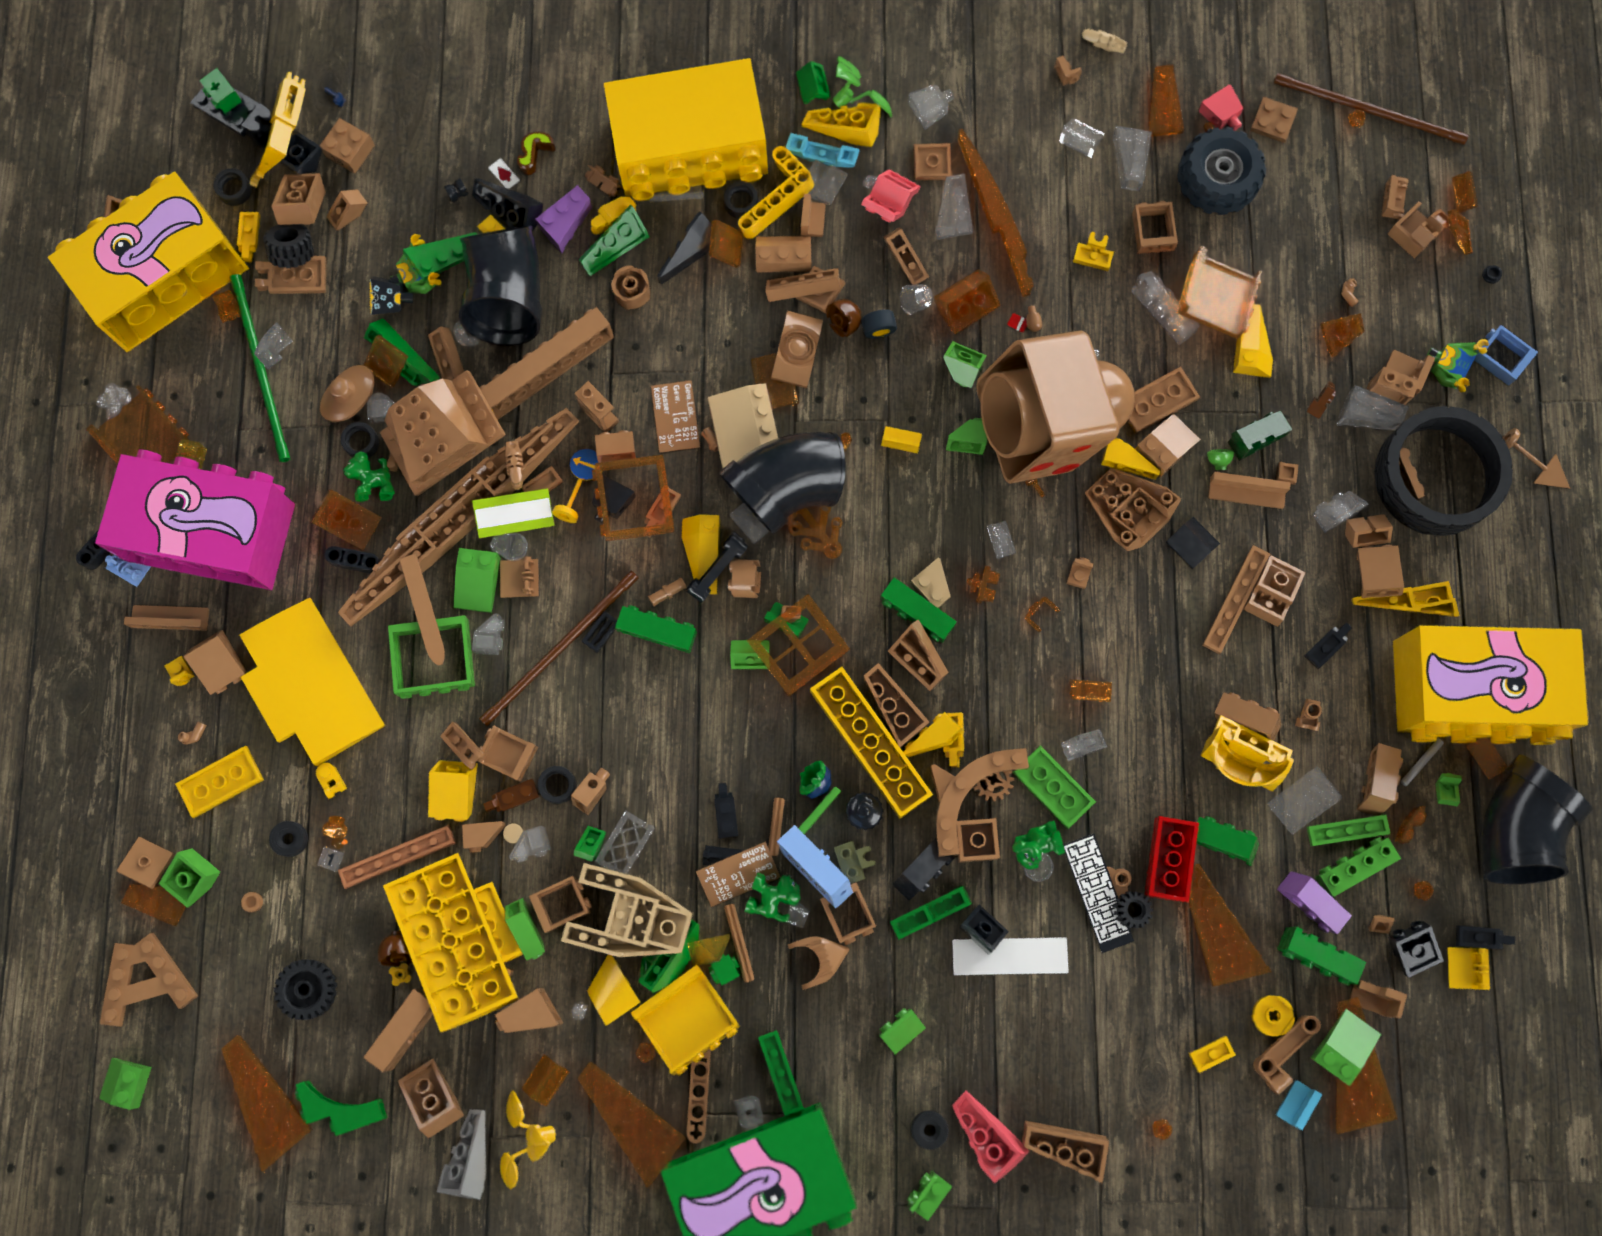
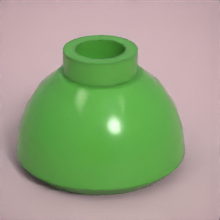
M1230 449L1210 450L1207 452V457L1210 463L1215 466V470H1226L1227 465L1233 460L1234 451Z

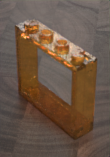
M663 455L595 463L592 475L593 481H597L598 488H594L596 499H600L601 506L597 507L598 518L603 519V525H600L601 536H605L606 542L674 533ZM656 464L665 524L610 531L602 471Z

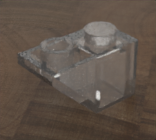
M499 614L492 615L474 631L472 651L475 654L499 655V650H502L503 639L500 638L501 631L504 630V620H502Z
M539 826L523 831L509 855L510 860L521 863L527 861L528 857L535 855V857L547 855L546 851L551 850L546 828Z

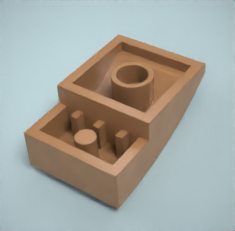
M1270 555L1243 610L1278 627L1283 622L1290 605L1293 603L1306 572Z

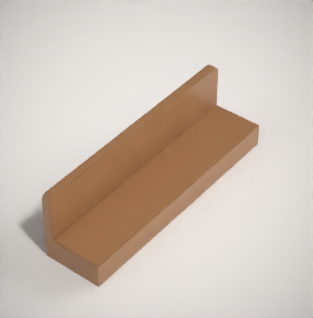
M1214 472L1210 477L1208 498L1283 509L1285 495L1290 490L1291 482Z
M134 605L132 617H125L124 625L130 628L207 631L209 609L200 607Z

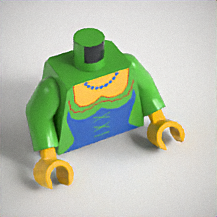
M413 234L409 247L425 244V241L419 239L421 235ZM404 254L399 262L396 263L399 274L390 277L393 281L402 282L409 292L426 294L435 286L441 285V280L437 279L440 274L431 272L428 279L423 281Z
M1486 339L1479 340L1477 344L1475 342L1447 344L1441 351L1431 347L1426 357L1430 355L1435 358L1431 372L1435 375L1440 385L1454 389L1458 387L1459 392L1463 393L1466 391L1464 385L1470 386L1469 379L1465 377L1477 355L1476 350L1481 354H1485L1487 348L1482 346H1488L1489 343Z

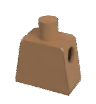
M600 768L596 775L590 772L571 795L572 805L589 815L607 789L605 781L610 776V773L603 768Z

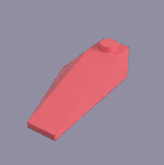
M967 1091L952 1105L962 1128L965 1129L968 1135L970 1146L974 1149L979 1159L977 1161L980 1167L994 1183L1012 1170L1029 1153V1150L1023 1146L1022 1142Z

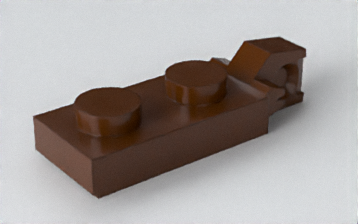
M529 779L492 795L493 800L483 805L487 812L497 809V812H505L540 796L534 780Z

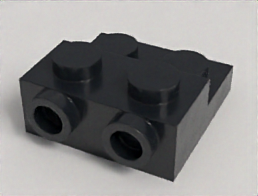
M1414 921L1410 924V928L1394 930L1392 932L1393 935L1388 937L1393 953L1398 957L1403 973L1408 978L1444 961L1432 926L1424 921Z

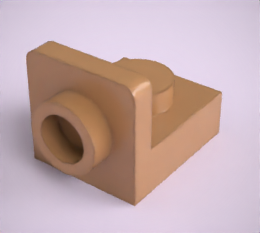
M1064 56L1056 59L1054 68L1062 85L1073 84L1080 79L1082 72L1080 67L1071 70V65L1068 61L1066 62Z
M1075 558L1066 584L1085 589L1094 564L1090 563V560L1086 558Z

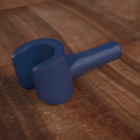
M326 87L324 91L334 97L333 103L342 107L346 101L340 92L335 93Z

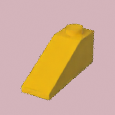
M1115 438L1106 445L1101 465L1154 480L1159 476L1160 470L1122 439Z

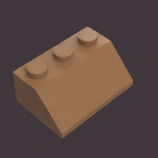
M811 236L756 237V271L810 272Z

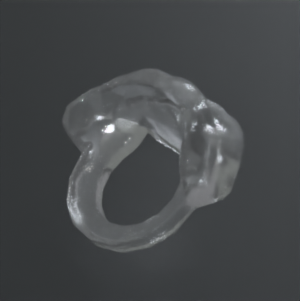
M460 322L455 324L453 327L454 336L461 346L475 347L479 344L476 337H467Z

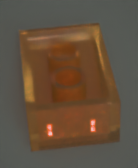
M328 489L310 523L364 550L382 517L339 493Z

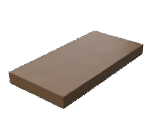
M1179 367L1135 391L1134 408L1127 422L1134 433L1137 434L1199 400L1200 396L1183 369Z

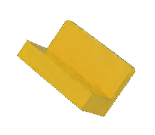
M885 426L881 446L918 453L922 434Z

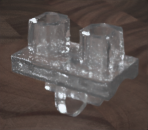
M1006 520L987 526L997 559L1016 553Z

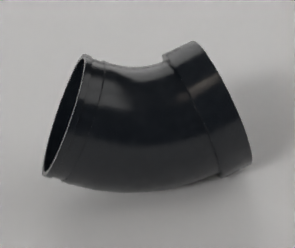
M522 226L460 238L466 269V290L461 298L459 321L463 328L477 339L495 345L515 346L530 342L540 331L542 318L540 272L532 226Z
M835 432L790 434L758 446L737 462L732 460L719 472V475L756 518L774 535L788 522L786 518L791 514L808 507H833L838 503L845 481L844 447L839 435Z
M1518 754L1504 770L1506 776L1498 785L1490 800L1481 830L1480 850L1481 863L1484 870L1483 878L1488 882L1497 884H1534L1566 876L1569 873L1568 866L1566 865V842L1572 827L1574 825L1579 826L1593 810L1591 804L1578 791L1555 773L1538 762Z

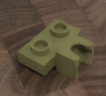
M851 841L834 847L841 871L849 879L850 884L866 879L863 869L877 864L874 860L867 861L865 859V854L872 850L871 846L856 850L854 842Z

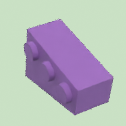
M577 185L536 218L539 229L561 253L565 250L569 240L573 238L578 226L582 224L592 209L590 198Z
M1291 871L1277 888L1280 893L1300 908L1307 917L1317 922L1318 927L1325 933L1332 932L1338 934L1351 918V915L1312 877Z

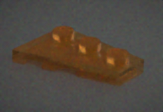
M129 885L121 901L124 905L173 926H177L186 907L167 890L155 886L152 890L144 885Z

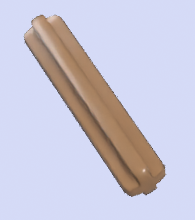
M774 798L768 846L771 856H778L779 853L777 841L781 836L785 802L783 798Z

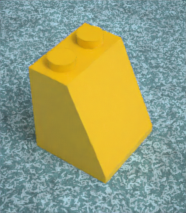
M439 760L429 772L428 817H434L436 820L454 819L457 822L468 820L473 809L477 763L473 769L468 768L463 762Z

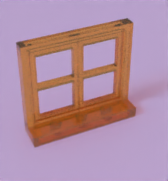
M809 594L747 640L748 644L774 676L787 696L793 694L850 650L849 646ZM807 608L819 626L799 640L787 625V622ZM781 627L794 645L773 660L760 642ZM822 628L835 646L814 660L802 643ZM797 648L809 665L789 680L776 662Z

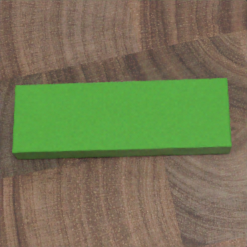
M834 787L798 828L804 835L840 795L841 790Z

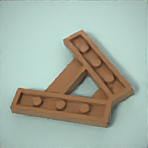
M154 933L148 934L135 945L115 943L99 1024L122 1026L126 1005L168 993L179 1009L184 1008L198 997ZM146 961L156 977L130 985L133 966Z

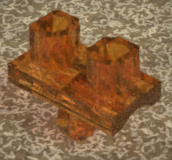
M985 565L981 580H979V573H974L973 578L967 579V584L971 585V592H976L977 587H979L977 603L994 601L996 591L987 589L986 586L987 583L997 585L1000 574L990 570V566Z

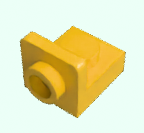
M183 656L165 665L171 677L170 682L176 686H183L194 677Z

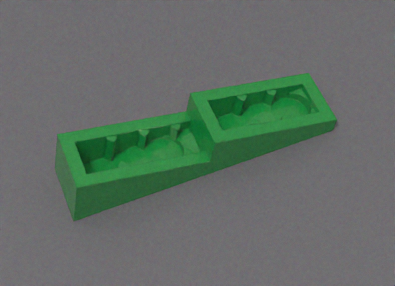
M964 886L890 921L899 940L971 905L972 902Z

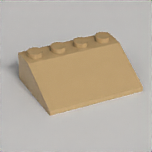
M766 383L744 386L707 398L722 468L732 460L737 462L758 446L778 438Z

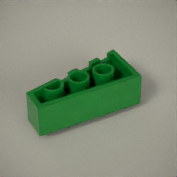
M1299 927L1285 928L1277 950L1283 952L1282 956L1291 960L1294 958L1301 960L1300 964L1310 969L1316 967L1320 969V974L1330 978L1333 975L1339 978V983L1346 986L1358 984L1366 965L1365 961L1346 951H1336L1337 947L1324 941L1317 942L1318 937L1302 932L1303 929Z

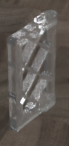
M625 810L595 862L606 869L628 874L654 831V826L649 825ZM627 819L633 821L634 827L623 830L622 827ZM643 827L647 831L643 838L639 840L637 828ZM635 829L637 840L626 843L623 832ZM621 833L624 844L613 847V842L618 834ZM638 843L634 853L629 857L627 845ZM624 846L627 857L616 860L613 849ZM611 850L613 861H604L605 855ZM628 860L623 871L617 868V862Z

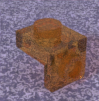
M230 290L213 296L218 306L219 317L223 323L240 317L238 302Z

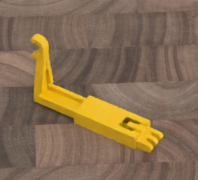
M289 71L279 86L270 120L272 127L267 146L258 168L250 179V185L257 187L260 178L263 179L266 172L285 157L291 133L297 125L306 90L304 88L305 80L301 79L298 82L299 77L296 75L291 79L292 73ZM293 95H295L294 102L292 104L290 103V100L293 97Z

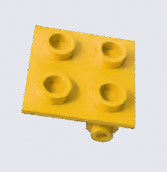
M1447 947L1449 988L1490 990L1488 949Z

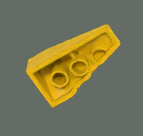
M858 103L857 107L847 108V105L841 106V109L831 110L830 108L811 110L807 112L802 122V127L854 145L872 147L878 135L881 107L877 104Z

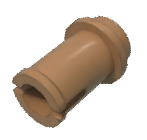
M707 427L703 430L704 432H701V435L710 445L709 449L716 452L719 449L715 433L711 427Z

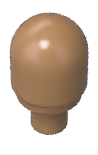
M1029 306V314L1026 318L1027 326L1030 331L1037 332L1042 328L1041 315L1036 312L1035 306Z

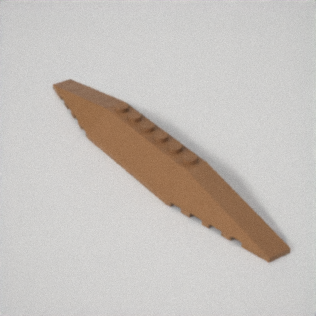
M567 408L546 420V423L540 427L536 426L531 429V432L522 438L518 437L515 439V441H518L523 458V482L579 422ZM505 446L497 450L498 452L493 456L484 458L397 536V541L391 548L386 550L385 556L379 564H375L368 578H364L359 585L361 587L355 594L353 593L339 610V615L349 626L354 625L407 585L400 558L417 554L423 573L476 526L472 500L508 495L515 491L511 485L510 476L507 475Z

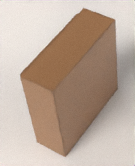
M1279 462L1276 480L1291 482V484L1295 485L1297 482L1298 465Z

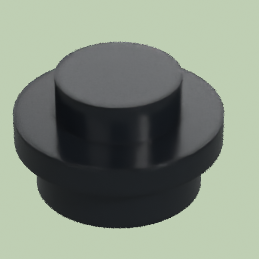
M1491 265L1483 270L1482 276L1487 283L1494 284L1501 279L1502 271L1498 266Z

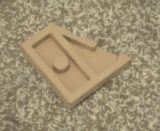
M939 557L911 580V583L923 597L937 608L951 597Z

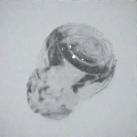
M508 533L494 536L490 542V548L493 552H497L498 555L507 560L519 561L526 556L528 543L521 534Z

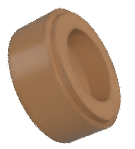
M255 892L245 894L241 900L242 908L247 912H257L263 905L262 896Z

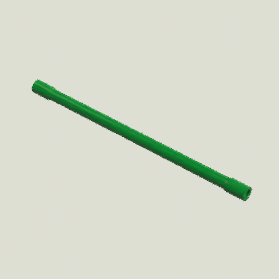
M234 274L230 276V280L238 302L270 421L279 462H287L290 460V455L282 433L245 296L244 284L241 275Z

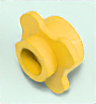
M406 963L389 969L394 986L411 981V975L408 970L409 966Z

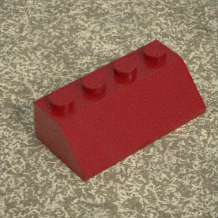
M1163 816L1155 818L1144 896L1189 902L1199 823Z

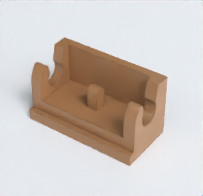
M1391 175L1385 186L1381 216L1399 220L1403 217L1408 179Z

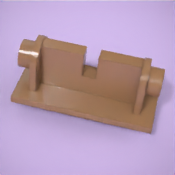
M588 165L591 171H587L585 174L587 181L596 187H599L600 183L603 182L600 187L603 192L615 197L618 193L616 189L618 187L623 189V186L618 184L620 180L612 175L607 176L604 174L605 170L598 165L595 167Z

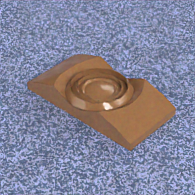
M787 311L771 379L807 388L823 320Z

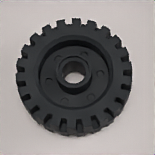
M311 959L298 960L283 968L284 970L279 973V978L275 981L276 987L274 988V992H276L274 999L278 1002L276 1004L278 1008L282 1009L281 1012L287 1014L290 1018L309 1020L323 1015L325 1011H328L330 1005L335 1001L334 996L337 995V991H335L337 983H335V975L331 973L332 970L327 968V965ZM305 984L309 986L307 995H304L302 992V987Z

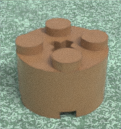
M625 266L616 271L611 286L616 301L624 309H636L649 301L650 285L648 277L642 269Z
M735 559V561H730L732 579L728 581V590L731 591L733 597L758 598L756 593L760 592L761 572L757 571V567H761L759 560Z

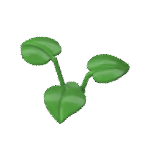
M838 56L836 77L847 80V83L834 96L833 102L841 109V106H845L849 102L853 104L855 101L868 95L891 118L890 105L875 90L867 91L855 98L852 97L854 93L849 86L852 83L859 87L861 75L852 63Z

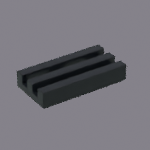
M604 611L583 638L582 643L598 653L616 630L615 626L618 620ZM607 617L608 621L604 624V626L594 637L591 643L588 642V640L592 637V635L595 633V631ZM612 622H614L611 628L607 631V633L595 647L594 645L599 640V638L603 635V633L606 631L609 625Z

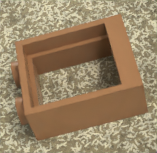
M1159 201L1154 204L1144 202L1135 205L1132 215L1138 254L1174 251L1178 240L1172 202ZM1164 215L1167 237L1143 239L1140 217Z
M1383 367L1370 380L1363 398L1399 412L1414 397L1420 381Z
M571 876L529 896L544 933L552 932L566 925V922H573L591 913L589 909L592 908L588 897L584 898L581 891L584 889L583 884L579 883V879H576L575 876ZM572 884L583 910L552 924L541 898Z
M857 883L851 884V888L860 903L869 925L842 937L828 906L830 903L825 897L820 899L839 943L844 942L845 946L856 941L855 936L862 934L865 937L873 933V928L876 927Z

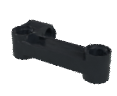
M734 531L721 544L724 548L723 552L699 580L695 578L686 588V592L700 603L710 594L711 589L709 587L734 557L738 559L748 547L746 541Z

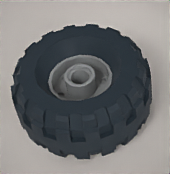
M1217 127L1207 130L1206 133H1200L1188 144L1178 166L1177 177L1178 183L1181 185V192L1185 198L1190 199L1191 205L1195 208L1200 207L1204 209L1203 212L1211 214L1216 212L1217 215H1227L1229 212H1238L1252 202L1263 184L1266 175L1264 154L1262 150L1258 149V143L1254 139L1250 140L1247 137V133L1241 130L1236 132L1230 127H1224L1223 130H1219Z

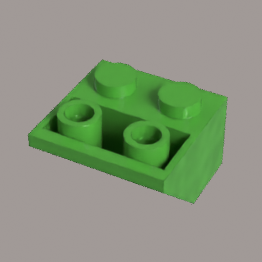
M903 1008L895 1015L897 1019L893 1023L888 1021L880 1028L881 1033L879 1036L894 1054L898 1053L926 1028L910 1008L908 1010Z

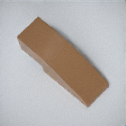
M1438 209L1410 236L1425 248L1453 220L1441 209Z

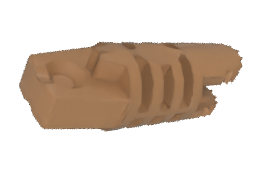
M518 441L506 442L505 453L507 475L510 476L513 489L519 490L523 486V458Z

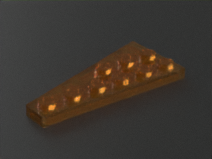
M1358 997L1337 1002V1020L1344 1010L1347 1009L1366 1023ZM1375 1047L1350 1086L1336 1077V1134L1398 1119Z
M237 1035L221 1050L228 1071L231 1073L235 1092H237L240 1100L239 1104L248 1132L251 1134L255 1145L254 1150L258 1155L261 1171L264 1172L313 1129L302 1119L300 1112L244 1039Z
M590 1061L579 1075L578 1080L594 1102L600 1115L608 1124L609 1129L648 1189L686 1137Z

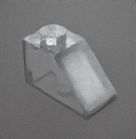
M382 393L373 394L367 401V418L372 423H384L389 407L395 404V402Z
M1100 729L1077 735L1061 743L1068 761L1107 747Z

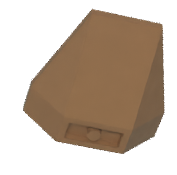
M1110 468L1085 492L1112 539L1127 551L1143 547L1169 522L1181 501V498L1167 487L1114 468Z

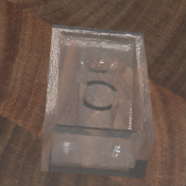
M1316 766L1267 804L1293 835L1340 801L1342 795L1320 768Z

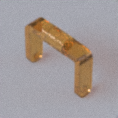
M1047 597L1041 598L1039 602L1036 601L1028 609L1029 612L1025 616V620L1038 632H1041V628L1029 617L1039 610L1044 601L1056 612L1060 611Z

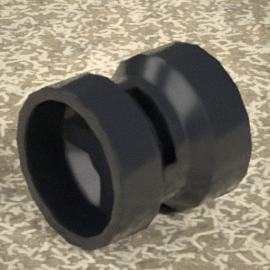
M460 178L455 180L454 184L444 186L453 203L458 201V198L461 196L469 195Z

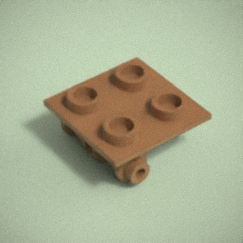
M523 557V560L500 561V598L539 596L538 559Z

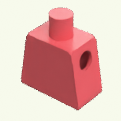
M1230 84L1202 101L1198 111L1216 128L1222 129L1229 125L1230 128H1233V131H1236L1242 126L1238 117H1240L1243 111V106Z

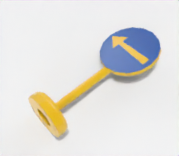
M579 450L571 457L570 469L574 476L578 478L567 506L556 505L552 511L556 518L564 522L576 523L578 520V514L571 506L582 481L593 480L603 471L604 464L598 463L597 454L594 450Z

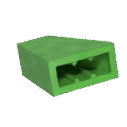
M521 898L505 906V921L526 961L531 958L537 959L545 952V947L525 900Z

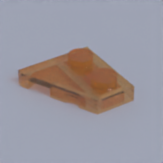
M1455 209L1447 211V227L1452 232L1464 255L1473 253L1469 220Z

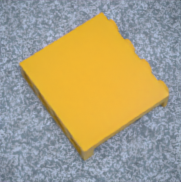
M695 965L631 1012L666 1063L672 1075L684 1073L690 1063L693 1061L694 1063L699 1062L705 1057V1052L709 1049L713 1051L721 1045V1040L734 1036L740 1027L698 965Z

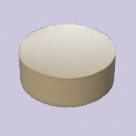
M509 824L505 827L503 836L507 842L516 844L523 839L524 830L518 824Z

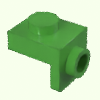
M1451 773L1441 774L1436 782L1438 804L1459 805L1458 785L1462 781V776Z

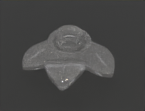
M110 383L105 386V393L98 397L96 405L106 409V417L111 419L121 412L122 406L130 402L131 394L127 389L119 387L115 383Z

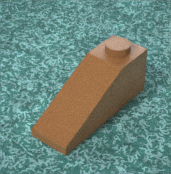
M897 228L883 237L913 287L929 277L901 228Z

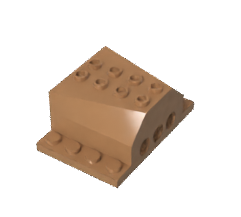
M467 370L452 381L442 378L421 385L389 407L384 419L388 427L380 432L415 496H419L506 435L471 372Z

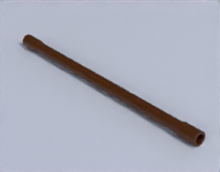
M1280 73L1276 74L1273 82L1286 88L1302 91L1444 137L1462 145H1465L1469 134L1422 121L1293 79Z
M631 570L606 597L479 719L488 726L510 702L624 591L628 590L639 577Z

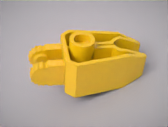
M619 197L601 206L598 210V215L591 220V232L598 235L606 231L630 204L634 209L637 205L631 197Z

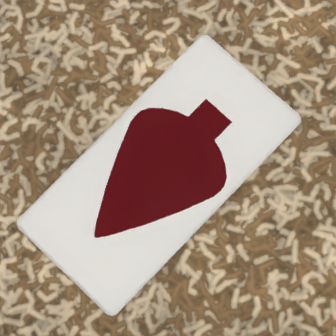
M499 159L489 167L491 172L507 189H510L520 181L502 159Z

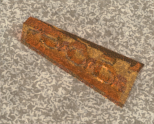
M1173 65L1155 66L1147 137L1181 134L1184 132Z

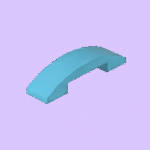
M790 133L786 148L797 157L833 167H855L860 151L857 148L844 145L838 148L808 141V137Z

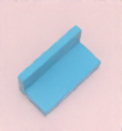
M1295 1080L1276 1115L1295 1128L1303 1130L1322 1094Z

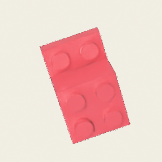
M889 169L878 175L870 195L863 199L861 205L865 206L867 211L881 215L883 220L894 222L904 215L912 196L918 193L921 186Z

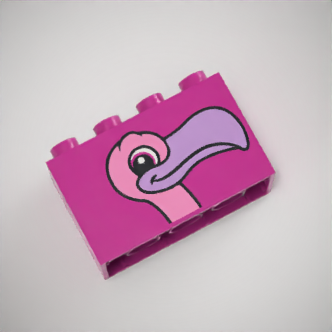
M142 449L138 450L136 457L121 454L95 544L126 562L262 589H273L295 504L284 495L285 488L273 483L274 477L262 472L251 471L248 479L235 476V469L221 464H213L211 471L198 469V462L184 457H175L174 464L161 462V455Z

